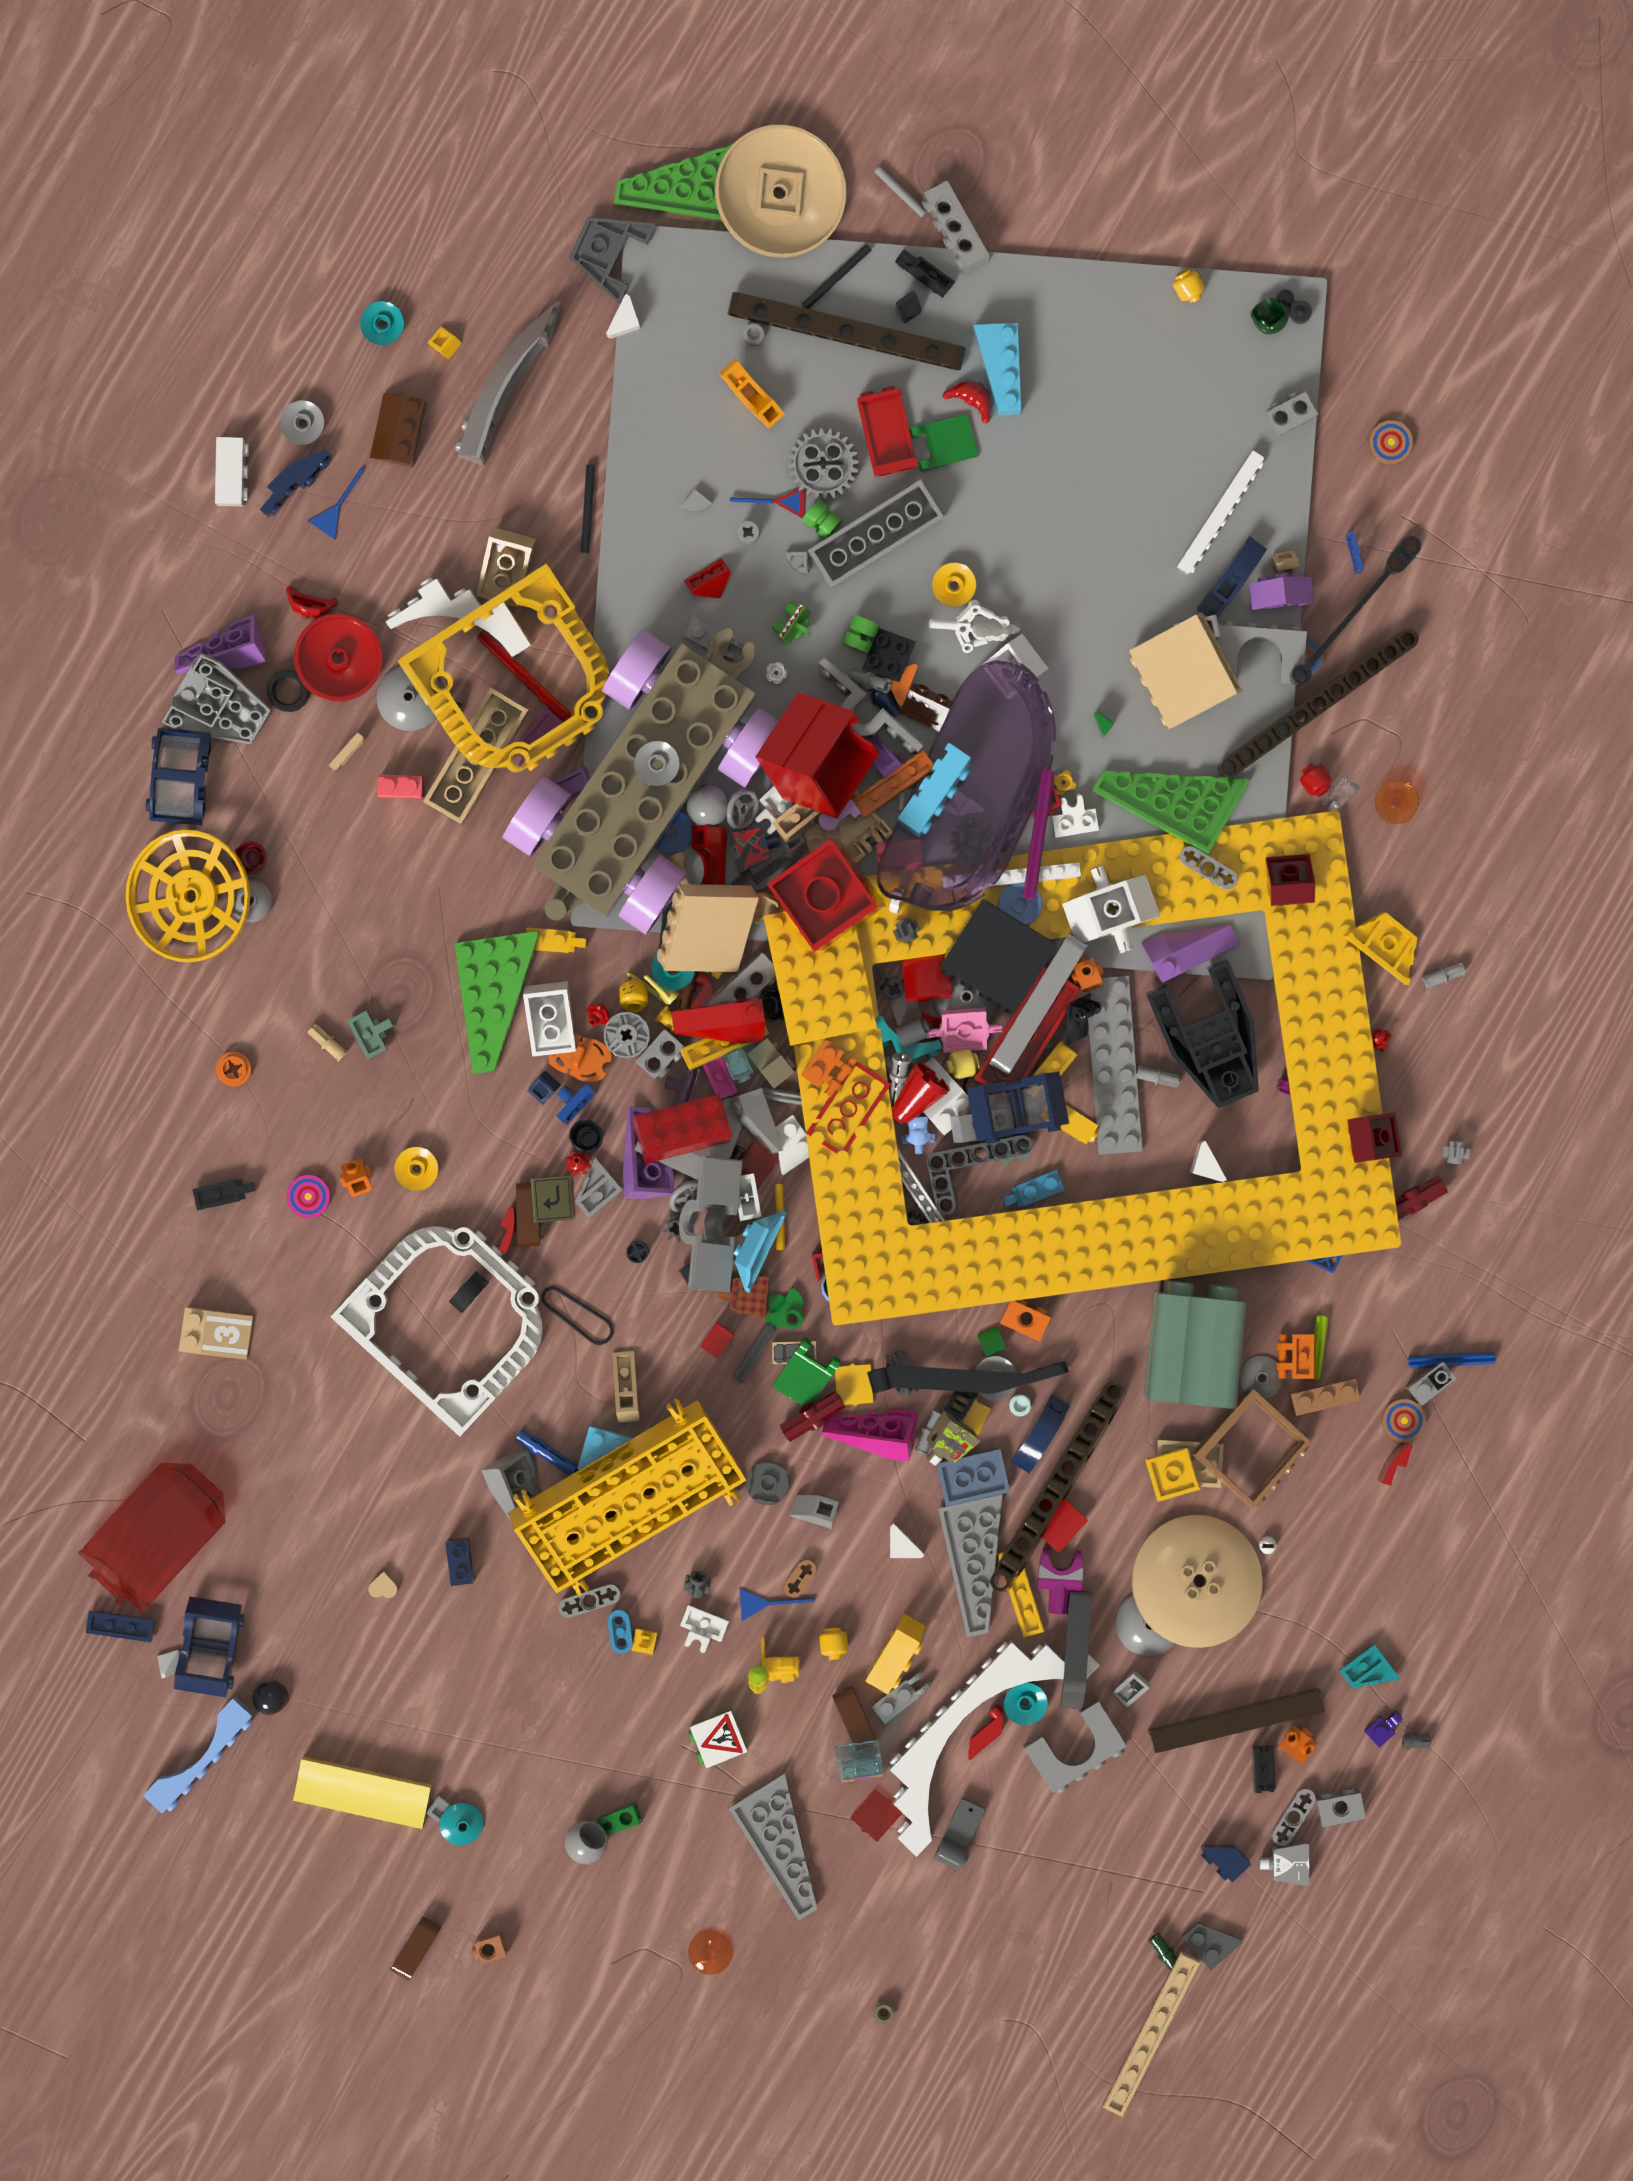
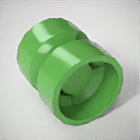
M818 499L802 518V521L810 528L815 527L816 533L824 540L835 531L843 520L835 511L830 512L829 506L821 499Z
M853 615L849 624L851 631L846 632L842 644L858 652L869 654L873 644L871 638L876 637L880 625L866 618Z

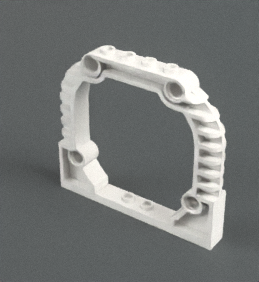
M433 1226L419 1229L406 1236L333 1313L331 1318L457 1435L461 1436L536 1354L540 1346L543 1330L541 1314L537 1307L540 1301V1294L534 1287L536 1283L528 1275L523 1277L517 1272L520 1268L513 1261L509 1260L507 1262L501 1257L503 1252L498 1250L499 1248L495 1245L490 1247L485 1242L487 1240L486 1236L479 1230L474 1232L469 1227H461L454 1230L447 1227ZM461 1232L469 1234L470 1241L467 1244L459 1242L458 1235ZM445 1245L456 1255L466 1256L471 1254L511 1291L510 1300L512 1307L522 1316L523 1321L521 1334L512 1349L481 1381L470 1379L464 1383L461 1391L441 1392L434 1398L416 1382L418 1378L409 1369L407 1371L403 1370L400 1367L402 1363L394 1355L389 1357L371 1338L377 1333V1312L384 1309L388 1303V1298L385 1294L386 1290L417 1256L429 1248ZM525 1292L533 1293L535 1299L532 1304H527L523 1301V1294ZM376 1294L381 1297L382 1303L380 1306L375 1307L371 1304L370 1299L372 1295ZM473 1384L478 1387L479 1393L477 1396H470L468 1394L467 1387Z

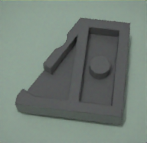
M1199 1922L1181 1936L1211 1971L1243 1943L1240 1938H1235Z

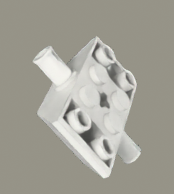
M1104 866L1098 867V871L1097 868H1094L1090 871L1097 886L1096 891L1062 904L1073 936L1083 943H1087L1111 934L1115 937L1120 954L1126 952L1124 944L1127 951H1130L1133 947L1126 930L1129 927L1160 917L1147 877L1143 875L1112 885L1108 881ZM1108 904H1111L1112 907H1117L1118 910L1115 911V915L1107 913Z

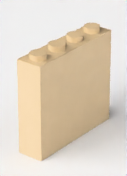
M1203 613L1192 616L1129 651L1131 663L1135 668H1138L1142 684L1148 687L1151 693V702L1155 707H1158L1161 713L1160 719L1169 729L1190 720L1243 691Z
M678 884L676 893L672 897L671 911L667 915L668 923L666 930L662 934V945L657 952V959L664 970L738 972L759 899L752 886Z

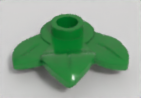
M794 1288L790 1289L786 1297L778 1294L768 1296V1305L772 1313L765 1317V1321L774 1328L785 1326L788 1329H797L803 1324L804 1315L801 1311L803 1299ZM791 1314L797 1316V1321L794 1323L789 1321Z

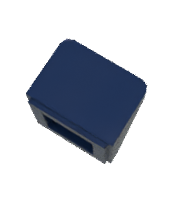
M544 1071L527 1091L544 1105L561 1085L548 1072Z

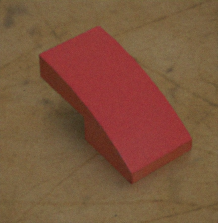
M509 1206L500 1225L507 1229L498 1249L504 1253L508 1252L515 1231L516 1213L513 1206Z

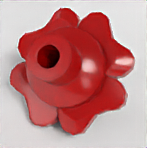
M590 1004L589 1008L586 1009V1012L589 1014V1023L593 1026L599 1024L606 1025L611 1019L608 1015V1009L603 1004Z
M1375 1029L1371 1032L1373 1048H1377L1380 1051L1387 1050V1044L1392 1035L1388 1030Z
M571 1151L570 1157L565 1158L567 1163L566 1170L572 1171L573 1176L586 1174V1169L591 1168L590 1156L579 1151Z

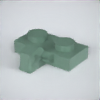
M364 1011L347 1020L367 1060L388 1050L383 1038L386 1037L385 1031L394 1027L391 1018L380 1023L378 1019L373 1021L368 1011Z

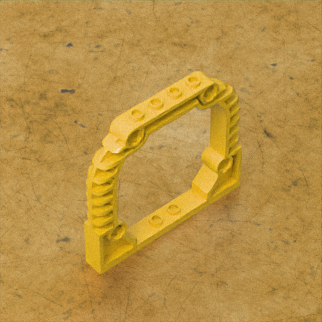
M547 563L398 660L425 704L429 705L457 749L470 761L484 767H507L510 771L517 773L526 768L531 771L541 764L539 760L544 756L549 759L559 752L557 748L562 744L567 747L577 740L575 736L582 732L586 735L595 729L593 724L599 721L603 715L601 704L606 694L602 692V689L609 678L606 658L576 613L575 606ZM512 598L516 605L537 610V616L542 623L555 624L583 667L586 675L587 692L586 695L574 703L571 710V718L530 745L524 742H514L503 749H499L485 743L474 731L451 696L449 690L452 688L453 679L448 672L444 671V659L447 649L442 642L461 630L464 633L476 626L474 624L479 618L483 621L494 614L493 609ZM546 607L554 609V617H548L545 614ZM436 678L445 680V688L440 689L436 686ZM587 707L595 711L594 718L586 716L585 710ZM514 755L521 756L523 759L522 766H517L513 763Z

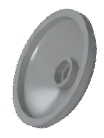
M401 666L385 675L377 690V705L382 717L390 725L404 731H416L427 727L437 718L429 705L425 704ZM436 679L435 684L438 688L441 689V686L438 680ZM406 693L412 694L413 697L410 701L405 700L404 696Z
M955 976L951 979V998H933L935 1010L940 1018L941 1010L985 1007L986 1020L988 1022L995 1014L998 1005L993 999L987 1001L978 995L980 991L972 987L969 990L960 984L961 980ZM966 992L971 996L969 1001H964L962 995Z
M1133 1594L1122 1602L1116 1614L1115 1626L1119 1639L1127 1649L1142 1656H1156L1166 1652L1175 1644L1158 1635L1152 1628H1146V1622L1136 1606Z

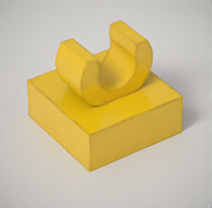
M636 1628L631 1651L653 1655L657 1632Z

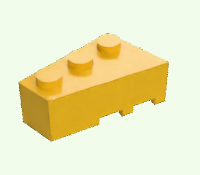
M903 1613L898 1626L892 1631L890 1639L878 1655L865 1681L886 1694H889L892 1688L896 1690L902 1680L899 1677L902 1671H908L913 1662L910 1658L913 1653L917 1655L923 1646V1643L920 1641L926 1626Z

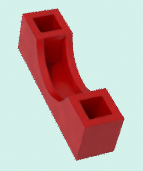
M692 826L691 848L700 855L704 865V875L700 885H725L727 827Z

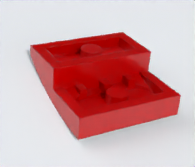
M944 955L902 960L905 1001L927 1002L929 998H951V978L941 972L942 968L939 966Z
M1401 1443L1386 1460L1377 1480L1391 1486L1397 1465L1406 1468L1413 1446L1408 1443Z
M1065 1499L1042 1538L1059 1553L1088 1522V1519ZM1045 1500L1042 1503L1041 1508L1044 1512H1048L1052 1508L1050 1500Z

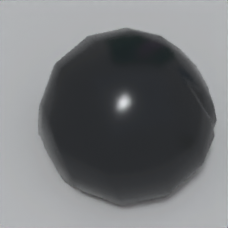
M776 989L763 991L758 998L762 999L765 1021L780 1022L785 1020L779 991Z
M591 1120L577 1121L570 1128L569 1139L577 1151L591 1153L601 1147L604 1134L600 1126Z
M268 1681L259 1684L253 1691L252 1702L258 1712L272 1715L282 1711L287 1705L288 1693L285 1686L278 1681Z

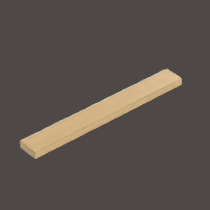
M1180 1951L1103 2104V2108L1121 2117L1124 2116L1201 1963L1200 1960Z

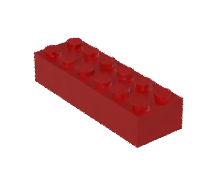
M1044 966L1018 1009L1013 1013L974 1079L986 1085L1005 1081L1012 1082L1026 1078L1066 1015V1008L1069 1002L1075 1000L1081 988L1066 980L1009 1075H1006L989 1063L1045 973L1047 967ZM1008 1092L997 1093L1010 1101Z

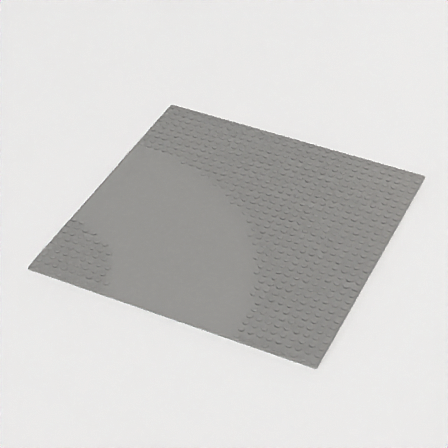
M657 226L648 245L628 236L623 248L621 281L630 285L626 294L630 296L640 329L616 338L593 633L594 640L606 658L609 676L627 648L643 629L672 647L661 668L664 667L665 663H669L681 644L704 657L708 649L684 638L693 617L720 631L730 628L734 633L733 639L744 645L751 642L755 646V658L752 665L737 680L756 693V699L740 721L743 724H747L759 707L780 720L798 692L841 706L850 694L847 693L845 696L836 688L837 683L832 678L828 681L819 673L821 669L819 668V662L823 658H827L847 677L853 668L866 673L869 672L862 669L868 654L858 652L842 644L846 632L851 631L849 624L853 615H857L880 625L879 628L916 641L906 667L912 664L918 665L910 689L914 683L925 685L936 694L941 693L948 696L953 701V704L940 731L900 712L894 718L923 743L922 750L924 749L934 764L938 758H944L946 755L945 747L948 743L971 757L969 768L971 772L966 780H960L956 787L959 788V792L984 809L981 813L966 814L964 816H954L944 809L939 817L935 815L931 823L933 825L926 835L922 833L920 837H917L897 823L898 817L902 813V811H897L898 796L875 811L877 816L881 820L883 819L893 832L887 839L878 834L884 842L920 838L922 865L918 866V869L963 863L964 859L962 858L958 861L956 860L957 853H951L955 846L949 845V842L954 839L951 837V833L957 832L955 829L956 825L958 824L963 827V820L970 824L972 818H975L977 824L984 820L983 826L986 827L990 824L989 832H996V835L992 838L998 840L997 845L992 846L996 849L995 854L989 853L992 858L1028 854L1034 824L1032 812L1036 811L1043 769L1054 771V775H1059L1064 770L1071 772V778L1076 783V788L1065 791L1063 795H1058L1059 800L1061 796H1064L1068 805H1074L1076 794L1081 793L1084 809H1096L1099 827L1098 831L1055 838L1052 817L1048 816L1043 851L1169 834L1093 792V788L1102 772L1106 770L1139 774L1160 773L1164 775L1178 774L1179 776L1193 777L1195 775L1213 776L1214 778L1223 777L1218 771L1219 762L1294 708L1296 686L1280 685L1282 664L1280 661L1281 653L1277 646L1265 639L1252 640L1243 646L1238 656L1236 679L1243 691L1190 720L1169 729L1168 726L1162 723L1158 707H1155L1151 702V693L1148 687L1142 684L1140 680L1141 674L1138 668H1135L1131 663L1129 651L1174 627L1173 624L1181 623L1196 614L1202 613L1197 610L1198 605L1249 536L1267 548V550L1239 592L1217 618L1218 625H1223L1224 621L1236 622V626L1245 627V623L1259 624L1258 628H1267V625H1279L1282 630H1289L1291 626H1301L1302 606L1252 610L1249 584L1258 582L1260 577L1275 579V575L1279 574L1274 565L1272 554L1294 550L1298 558L1299 567H1295L1296 573H1302V577L1305 574L1317 417L1277 438L1265 414L1269 411L1268 407L1278 401L1281 404L1288 401L1287 397L1297 391L1300 394L1306 391L1317 411L1327 280L1325 278L988 252L990 255L989 263L965 274L963 269L959 270L954 262L955 255L953 251H948L946 248L827 239L808 253L795 257L776 258L748 249L728 231ZM867 244L872 251L809 309L963 346L966 348L962 368L961 370L948 369L765 324H760L765 331L763 342L757 346H751L745 342L743 330L746 325L757 322L736 318L727 314L732 292H739L804 308L802 303ZM904 249L914 257L919 258L921 256L955 281L953 287L943 298L895 263L897 257ZM1188 268L1191 271L1196 270L1205 284V290L1201 293L1202 298L1193 303H1190L1189 300L1181 301L1173 287L1174 276ZM1283 289L1292 291L1295 301L1303 300L1310 304L1312 308L1311 318L1304 324L1293 322L1289 314L1290 308L1286 307L1289 314L1288 323L1283 330L1272 335L1259 331L1251 318V311L1255 305L1266 298L1277 300V294ZM911 291H915L922 312L907 323H904L895 311L896 302ZM760 305L754 311L757 315L762 316L766 314L767 308ZM1302 310L1296 312L1298 316H1304L1305 314ZM801 316L797 322L801 326H806L810 323V319L807 316ZM1018 323L1020 415L998 416L974 335L973 325ZM844 326L840 332L843 336H850L853 330L849 326ZM891 336L883 340L884 344L888 347L896 343L895 339ZM929 347L926 353L930 357H935L939 351L936 347ZM733 359H736L758 386L785 413L770 429L751 413L718 374ZM967 379L976 383H982L983 387L991 394L989 423L982 422L979 409L977 410L975 407L966 404L960 398L944 399L943 392ZM895 386V389L900 388L909 429L914 426L968 414L979 456L921 472L919 467L920 461L931 459L925 435L911 438L918 465L917 469L874 478L857 398L861 397V393L873 391L876 394L882 392V389L885 387ZM1295 403L1294 407L1298 413L1306 411L1303 403ZM1276 413L1275 420L1278 423H1285L1286 416L1283 413ZM820 428H823L824 434H827L828 430L832 429L833 436L839 431V439L841 440L847 436L846 445L852 443L854 445L850 452H857L853 460L859 461L858 465L853 466V468L858 470V473L851 474L855 478V482L848 481L850 489L843 487V495L836 491L835 499L830 494H827L825 501L820 494L817 500L821 499L829 506L830 512L835 511L843 518L840 525L831 535L920 479L944 516L943 521L833 590L830 589L809 554L808 574L798 572L792 568L786 557V551H808L824 540L816 533L815 527L810 528L802 521V518L777 504L730 501L731 497L777 499L799 489L800 483L793 485L796 476L789 477V473L794 471V469L787 466V464L793 463L788 458V455H795L791 447H799L796 440L799 439L803 442L804 433L811 437V430L813 429L816 434H819ZM832 447L827 451V454L831 458H837L840 451L836 447ZM810 448L805 452V455L809 459H815L818 452ZM1255 451L1264 457L1263 462L1265 463L1261 469L1257 468L1255 472L1257 473L1253 481L1250 480L1248 482L1250 486L1246 492L1243 491L1240 496L1242 498L1239 503L1233 505L1235 509L1231 515L1226 516L1225 519L1227 521L1224 526L1218 528L1219 533L1216 538L1211 539L1210 542L1212 544L1209 549L1203 551L1204 556L1201 561L1196 562L1195 565L1197 567L1194 572L1186 574L1177 568L1178 564L1251 452ZM821 459L819 464L804 463L803 466L820 465L821 469H826V465H842L843 462L826 463L825 459ZM833 469L828 473L832 480H838L841 477V473L837 469ZM811 470L807 473L806 477L810 481H816L819 478V474ZM694 489L712 502L711 506L701 511H688L681 507ZM806 489L804 515L817 501L814 498V493H811L808 497L806 496ZM745 521L754 522L759 529V538L750 545L742 543L737 535L739 525ZM722 558L731 574L721 599L693 595L684 580ZM949 563H959L968 567L976 579V590L970 601L977 600L980 606L993 611L995 615L1008 617L1009 625L1012 624L1019 627L1020 631L1014 635L1009 634L1004 641H989L988 644L973 647L970 653H965L955 634V630L929 628L930 619L955 621L956 616L958 617L969 604L968 602L960 607H949L937 600L932 590V581L937 570ZM1291 569L1284 570V573H1288V577L1289 574H1292ZM951 582L950 588L952 590H956L958 588V584L956 582ZM789 602L797 605L801 603L811 612L807 618L811 622L806 628L811 634L809 636L802 634L799 640L794 637L788 645L778 637L772 626L778 619L784 623L788 621L790 616L784 613V609ZM969 631V634H968L969 639H970V640L976 639V638L973 636L972 632ZM1023 634L1049 669L1008 700L982 664L1010 641ZM732 644L726 650L738 655L739 658L742 655V650H739ZM723 656V658H724L726 661H728V662H735V661H733V660H731V659H729V658ZM780 662L784 665V669L787 670V677L779 684H774L766 678V668L771 663ZM855 683L866 693V697L854 709V713L859 719L858 724L865 725L871 722L881 709L872 702L873 699L870 697V694L875 689L868 690L863 685ZM645 692L631 710L606 694L601 704L603 709L601 719L593 724L595 729L585 735L583 767H586L590 778L647 694ZM588 707L587 717L594 718L595 711ZM1096 711H1099L1114 724L1104 738L1101 737L1093 716ZM1284 723L1278 725L1279 733L1285 735L1288 731L1287 726ZM885 725L877 733L891 752L901 754L905 761L916 755L915 752L910 754L902 746L903 741L898 737L893 739L885 731L887 728ZM1292 735L1233 777H1229V779L1247 778L1250 780V783L1225 826L1286 818ZM1262 736L1260 744L1267 748L1270 744L1269 738ZM723 746L696 788L705 784L720 787L730 800L736 791L744 787L718 770L719 765L729 749ZM1245 748L1242 752L1243 758L1250 760L1252 752ZM1227 761L1224 765L1225 771L1232 773L1234 771V764ZM872 765L857 788L859 793H862L883 778L874 765ZM761 767L746 788L753 789L760 800L774 785ZM924 778L908 789L918 790ZM1051 793L1050 805H1053L1055 800ZM748 794L740 797L745 802L752 799ZM686 801L685 804L683 805V807L681 808L680 812H682L683 814H685V815L688 817V819L690 820L692 826H699V825H696V824L690 819V817H689V815H688V812H687V809H686V808H687V801ZM761 802L758 816L766 809ZM753 807L745 815L744 822L750 817ZM1061 807L1055 809V814L1053 815L1061 814ZM733 815L734 821L737 823L738 817ZM726 818L725 821L711 826L727 827L725 885H732L731 882L743 873L739 874L727 836L728 832L739 830L733 829ZM764 819L760 823L754 821L745 830L762 828L764 836H769L767 830L771 826V821L768 819ZM669 827L665 836H672L674 838L677 828ZM964 832L959 837V843L965 840ZM779 833L778 837L781 846L769 849L771 859L750 869L753 875L786 852L785 842ZM691 839L688 847L683 850L686 857L684 867L686 872H688L687 876L690 884L700 885L704 875V865L700 855L691 848ZM972 839L969 844H974L975 847L978 841H973ZM988 842L981 846L983 853L988 848ZM876 843L872 847L873 850L870 853L867 852L866 856L857 863L865 876L883 874V869L878 870ZM654 848L641 869L647 872L660 854L665 858L673 854H667ZM964 852L967 855L973 856L971 853ZM905 867L896 868V872L905 871ZM767 886V887H765V888H763V889H761V890L755 891V892L764 891V892H767L768 894H770V895L773 897V892L771 891V889L769 888V886ZM625 893L608 917L585 902L572 910L571 924L573 926L639 931L618 917L629 898ZM671 900V902L669 903V905L667 906V908L672 906V904H673L672 900ZM671 910L666 913L664 930H666L668 923L667 915ZM1261 910L1129 928L1126 931L1133 947L1132 950L1127 951L1124 944L1126 952L1120 954L1114 935L1109 934L1085 943L1087 947L1080 959L1084 957L1094 958L1095 963L1100 962L1101 967L1154 971L1142 943L1160 934L1231 925L1240 945L1181 974L1210 976L1206 967L1227 959L1236 978L1271 980L1273 978L1265 914ZM662 915L649 932L661 933ZM764 919L759 920V924L751 923L747 940L768 941ZM1066 937L1050 939L1056 943L1057 947L1047 963H1051Z

